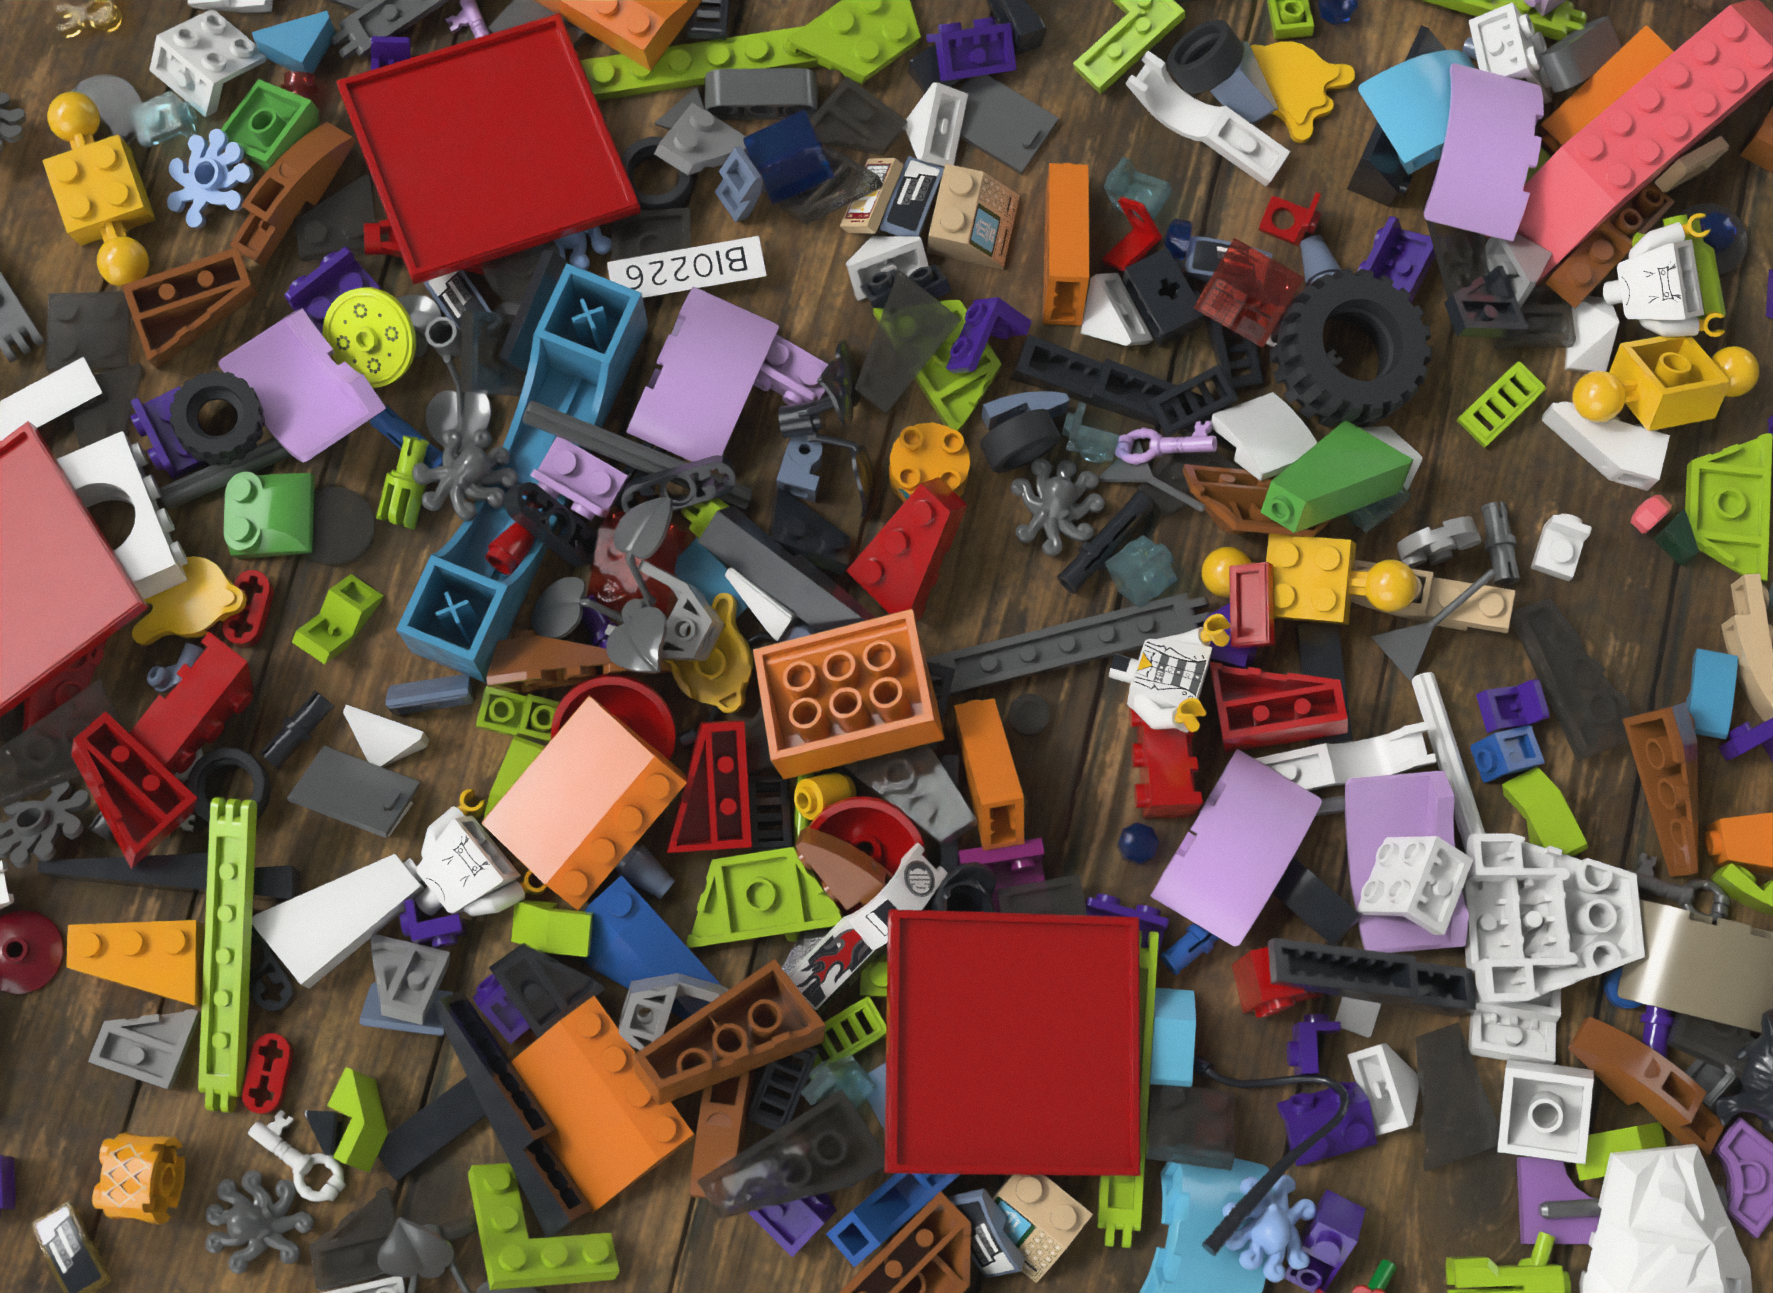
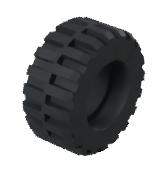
M1343 269L1338 270L1333 275L1325 274L1318 278L1284 308L1278 317L1279 324L1273 328L1271 340L1277 344L1270 350V362L1278 364V369L1273 374L1277 384L1284 383L1288 390L1283 395L1290 404L1294 400L1302 406L1299 412L1309 419L1316 415L1319 417L1318 423L1329 428L1337 422L1340 425L1343 421H1349L1355 426L1359 425L1361 427L1376 424L1411 400L1419 391L1418 386L1425 382L1429 373L1428 367L1425 365L1432 361L1433 349L1431 346H1426V341L1432 338L1429 326H1423L1420 318L1424 316L1422 309L1419 305L1414 307L1410 303L1408 298L1411 297V294L1403 287L1398 291L1392 286L1394 283L1392 279L1384 275L1375 279L1373 278L1374 273L1369 270L1360 269L1353 275L1352 270ZM1338 319L1351 322L1368 334L1375 345L1378 355V371L1374 380L1361 381L1350 378L1341 373L1331 363L1325 352L1322 337L1323 327L1327 320Z

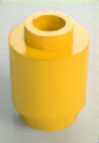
M838 772L801 780L795 788V806L803 817L813 820L829 805L846 798L856 797V788L850 777Z

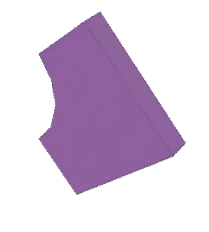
M1739 1116L1734 1117L1718 1138L1712 1153L1721 1162L1727 1179L1726 1195L1728 1207L1726 1214L1728 1218L1752 1238H1758L1773 1219V1143Z
M1517 1157L1521 1244H1535L1539 1231L1556 1237L1554 1244H1589L1591 1232L1597 1231L1600 1216L1545 1219L1539 1215L1538 1206L1544 1201L1597 1198L1589 1197L1575 1187L1566 1174L1563 1161L1538 1157Z

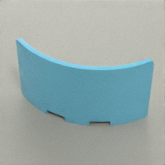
M1441 50L1409 59L1360 84L1358 88L1362 98L1396 150L1400 163L1408 175L1441 158L1451 99L1449 69L1453 63L1476 69L1468 55L1462 51Z
M1177 1145L1160 1173L1163 1196L1161 1223L1169 1225L1165 1248H1156L1150 1271L1139 1293H1262L1266 1280L1263 1267L1269 1255L1263 1253L1261 1266L1254 1270H1247L1241 1266L1239 1259L1243 1251L1249 1250L1250 1243L1248 1241L1239 1250H1230L1224 1245L1215 1256L1208 1253L1203 1248L1202 1243L1224 1219L1222 1210L1224 1205L1232 1201L1238 1203L1245 1196L1240 1190L1241 1181L1249 1176L1260 1180L1269 1171V1168L1262 1164ZM1246 1219L1245 1222H1242L1240 1228L1248 1224L1250 1220Z

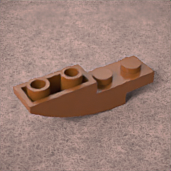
M325 122L294 143L265 172L241 206L250 211L230 246L233 248L238 247L242 254L265 267L304 203L307 201L314 206L317 205L357 139L329 122Z
M1650 182L1605 220L1550 276L1545 284L1576 309L1614 270L1618 263L1627 256L1632 248L1634 235L1637 232L1642 234L1648 233L1675 201Z
M805 827L799 833L795 845L799 860L807 869H814L823 880L822 886L826 894L834 902L840 901L846 910H849L859 902L862 903L861 908L865 906L893 877L885 867L869 855L841 839L809 827Z
M1592 1017L1585 1018L1568 1049L1590 1070H1594V1074L1627 1106L1639 1102L1683 1145L1695 1144L1699 1147L1703 1158L1709 1156L1725 1125L1722 1126L1718 1118L1702 1103L1707 1092L1676 1065L1649 1046L1609 1024Z
M756 1069L703 1089L690 1185L691 1197L733 1203L749 1121L747 1119V1111Z

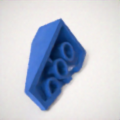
M622 875L590 903L584 911L594 912L590 955L588 957H580L595 972L606 976L629 989L631 981L674 973L721 985ZM684 995L674 999L670 1012L685 1020L711 1002Z

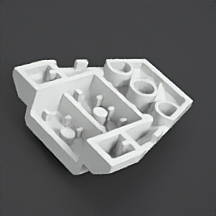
M1516 834L1469 835L1465 854L1471 857L1473 862L1462 888L1464 901L1469 913L1465 956L1467 968L1472 969V972L1475 973L1476 987L1484 1003L1526 1002L1540 995L1561 989L1575 982L1645 957L1637 875L1635 873L1589 858L1580 860L1562 854V849L1552 846L1543 848L1525 842V837Z
M1690 1144L1610 1153L1598 1203L1602 1210L1597 1231L1591 1232L1588 1245L1592 1247L1587 1271L1582 1270L1579 1282L1580 1293H1752L1750 1266L1697 1145Z

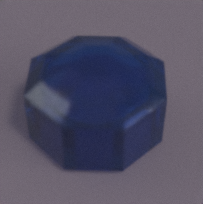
M1319 0L1320 16L1332 25L1348 23L1358 7L1357 0Z
M1714 211L1706 215L1705 218L1700 219L1702 232L1711 229L1709 234L1703 238V241L1711 246L1715 253L1728 248L1734 242L1737 227L1730 215Z
M1175 218L1167 229L1164 247L1168 248L1173 258L1178 257L1180 260H1183L1186 257L1192 232L1191 221Z
M1137 822L1121 831L1116 846L1124 861L1140 865L1153 859L1159 840L1152 827Z

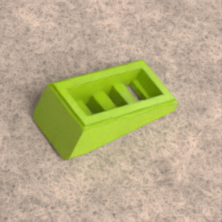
M1518 361L1456 421L1485 448L1539 399L1546 390V387ZM1501 390L1517 404L1515 408L1499 394ZM1489 401L1505 416L1504 419H1501L1487 405ZM1477 412L1494 427L1491 431L1474 416Z
M869 996L824 1022L826 1027L822 1045L830 1058L823 1062L819 1054H817L812 1070L817 1077L886 1037V1024ZM861 1012L864 1013L874 1031L869 1035H866L856 1017ZM847 1020L859 1039L854 1044L851 1043L841 1026ZM831 1029L835 1031L844 1047V1050L837 1053L826 1034Z

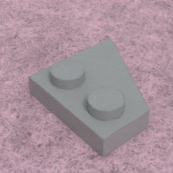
M691 103L661 140L654 154L686 175L702 171L705 167H716L724 164L733 149L741 146L747 156H749L755 142L722 122L710 112Z
M372 934L371 954L381 1015L423 1025L450 964V952Z
M189 1009L184 1010V1012L164 1015L153 1014L127 1020L124 1018L104 1021L88 1062L172 1090L201 1017V1012Z

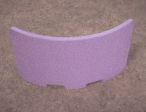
M1453 63L1449 69L1451 99L1447 131L1436 177L1424 209V217L1428 221L1513 242L1530 193L1523 191L1528 167H1537L1542 137L1534 136L1538 119L1544 116L1541 86Z
M692 287L678 314L671 335H668L656 363L662 365L663 368L662 370L655 368L648 385L645 386L626 432L692 462L715 455L722 456L779 326L705 291Z
M303 308L286 316L219 361V367L223 373L230 372L239 379L243 378L247 381L249 387L254 389L263 409L265 427L292 456L303 463L386 409L363 374L355 371L345 361L337 365L330 358L335 353L333 348L321 335Z
M1237 749L1190 829L1196 833V836L1190 832L1186 834L1160 877L1151 897L1230 945L1239 946L1297 851L1320 808L1322 800Z
M1445 771L1351 778L1346 781V844L1355 911H1357L1361 900L1363 886L1369 880L1375 865L1376 853L1387 837L1438 836L1450 845L1455 846V796ZM1462 891L1445 935H1433L1404 916L1363 915L1358 912L1361 915V918L1358 920V927L1365 950L1393 953L1466 946L1469 913Z

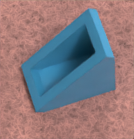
M328 11L252 32L260 53L266 55V59L309 80L330 47L332 36L336 34Z

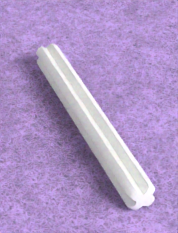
M1426 672L1416 675L1412 679V685L1424 722L1427 721L1429 729L1427 732L1439 770L1445 771L1455 796L1454 817L1466 852L1469 835L1485 834L1435 675L1432 672Z

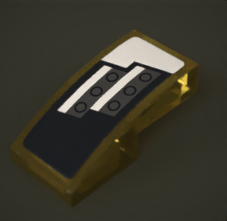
M70 1201L30 1223L42 1252L64 1293H94L112 1282L98 1247L90 1241L77 1207Z

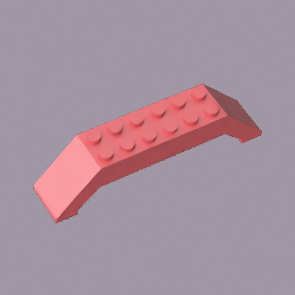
M1746 0L1729 5L1566 142L1524 185L1523 191L1530 193L1517 234L1552 252L1534 288L1562 265L1605 220L1773 79V13L1760 0ZM1484 235L1488 240L1491 237L1488 235Z

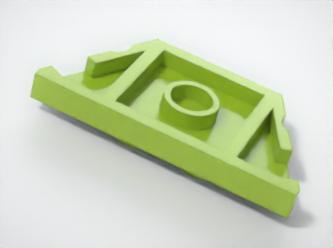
M841 0L788 37L785 46L794 53L799 49L819 58L817 64L830 70H838L845 77L862 84L917 45L921 36L910 0Z
M961 300L940 301L937 304L924 302L901 308H873L874 316L944 426L960 432L999 373L1002 365L987 342L978 365L973 372L952 373L946 369L951 357V348L959 338L966 321L965 315L967 310Z
M1770 433L1760 435L1757 439L1740 445L1729 446L1718 453L1707 454L1691 460L1687 464L1684 541L1741 576L1760 573L1762 585L1768 581L1773 434Z
M796 847L712 859L706 877L707 885L705 891L701 894L696 909L698 914L692 933L688 935L686 943L688 948L831 927L835 926L844 917V914L826 894L815 872L807 869L801 863L796 853Z

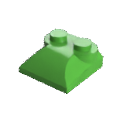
M258 79L221 130L227 134L228 143L236 142L243 147V158L258 164L266 172L294 143L320 126L318 118L319 109L312 100Z
M247 471L234 475L226 486L224 508V539L228 545L230 555L240 560L312 553L315 475L312 473H290L257 476Z

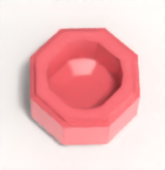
M1661 494L1654 495L1645 500L1635 510L1631 523L1642 534H1646L1672 510V505Z

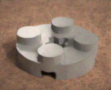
M1466 516L1450 519L1443 522L1444 527L1434 530L1427 527L1405 537L1397 544L1401 561L1410 568L1425 563L1427 559L1430 565H1436L1453 558L1452 550L1456 548L1464 550L1478 545L1482 540L1473 518Z

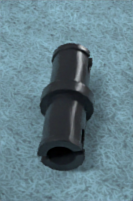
M316 690L312 692L313 694L291 718L287 716L282 721L284 724L282 729L259 752L278 769L283 767L282 765L303 741L308 743L312 739L310 733L335 708Z

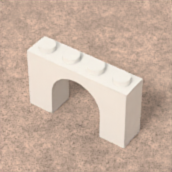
M121 431L56 459L86 508L108 500L124 501L135 507L136 518L133 530L127 540L114 550V553L143 599L188 581L182 567L188 564L186 555L178 541L173 543L169 532L175 530L166 509H159L156 499L162 496L153 476H146L143 466L149 463L139 442L132 444L125 433Z

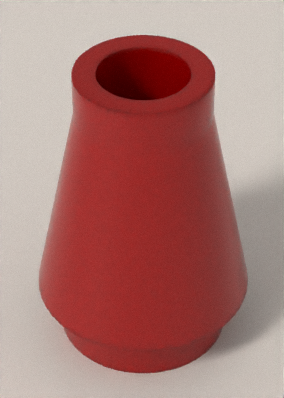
M514 522L488 545L489 551L485 558L497 571L510 576L524 560L536 537L520 524Z

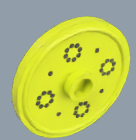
M363 287L353 289L340 295L331 304L325 315L323 337L333 348L335 353L330 358L337 365L345 361L355 371L363 374L372 388L389 385L400 379L407 372L415 355L416 334L408 312L395 297L377 288Z

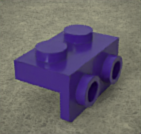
M1390 216L1384 228H1380L1376 233L1373 249L1368 259L1360 264L1358 271L1360 269L1372 271L1374 273L1373 278L1375 279L1380 278L1382 275L1394 281L1392 285L1399 291L1403 287L1411 294L1408 300L1412 304L1441 247L1439 240L1435 237L1404 230L1399 219Z
M1339 1082L1347 1091L1349 1098V1107L1345 1117L1331 1132L1321 1138L1294 1162L1296 1166L1377 1144L1370 1101L1357 1082ZM1329 1087V1089L1311 1094H1296L1288 1100L1277 1103L1278 1113L1285 1122L1290 1151L1335 1116L1341 1102L1339 1094L1333 1088Z

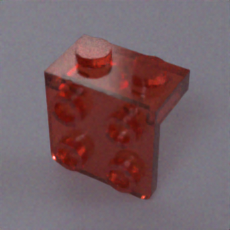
M616 512L615 515L609 514L599 528L587 596L594 595L599 604L622 611L625 604L630 600L644 598L625 561L627 553L620 552L614 545V534L619 521L626 514L625 512ZM670 523L664 541L651 557L647 559L635 557L637 567L644 560L674 575L677 559L685 548L688 532L680 531L676 525ZM639 570L650 594L657 599L654 607L666 615L671 588Z

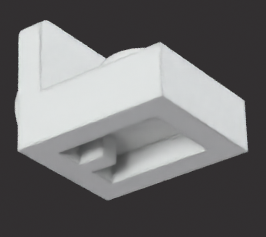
M1553 515L1543 526L1531 569L1569 582L1574 576L1583 543L1590 536L1592 527L1582 524V520L1574 515Z

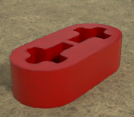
M247 570L236 578L234 586L245 593L247 598L246 606L242 612L227 618L222 626L224 636L234 646L239 648H250L260 641L273 599L274 588L272 583L262 572L257 570ZM257 581L263 591L262 593H255L251 605H248L250 596L244 589L246 586L252 587L254 582ZM248 613L247 623L252 627V631L244 632L242 638H239V634L233 628L235 625H242L245 614Z
M267 1033L260 1036L253 1045L243 1086L242 1100L244 1105L254 1113L269 1115L276 1112L284 1101L294 1058L293 1046L286 1037L276 1033ZM277 1041V1048L283 1050V1056L273 1060L271 1072H268L269 1058L263 1056L264 1048H271L273 1042ZM268 1076L267 1089L274 1093L272 1101L266 1100L263 1107H259V1100L253 1098V1093L255 1090H262L265 1077Z

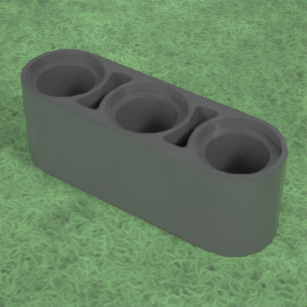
M1610 16L1601 17L1583 25L1584 29L1573 31L1539 55L1553 92L1563 91L1583 82L1596 73L1622 48Z
M803 68L712 70L705 75V110L719 120L811 118L818 112L817 74L812 70Z

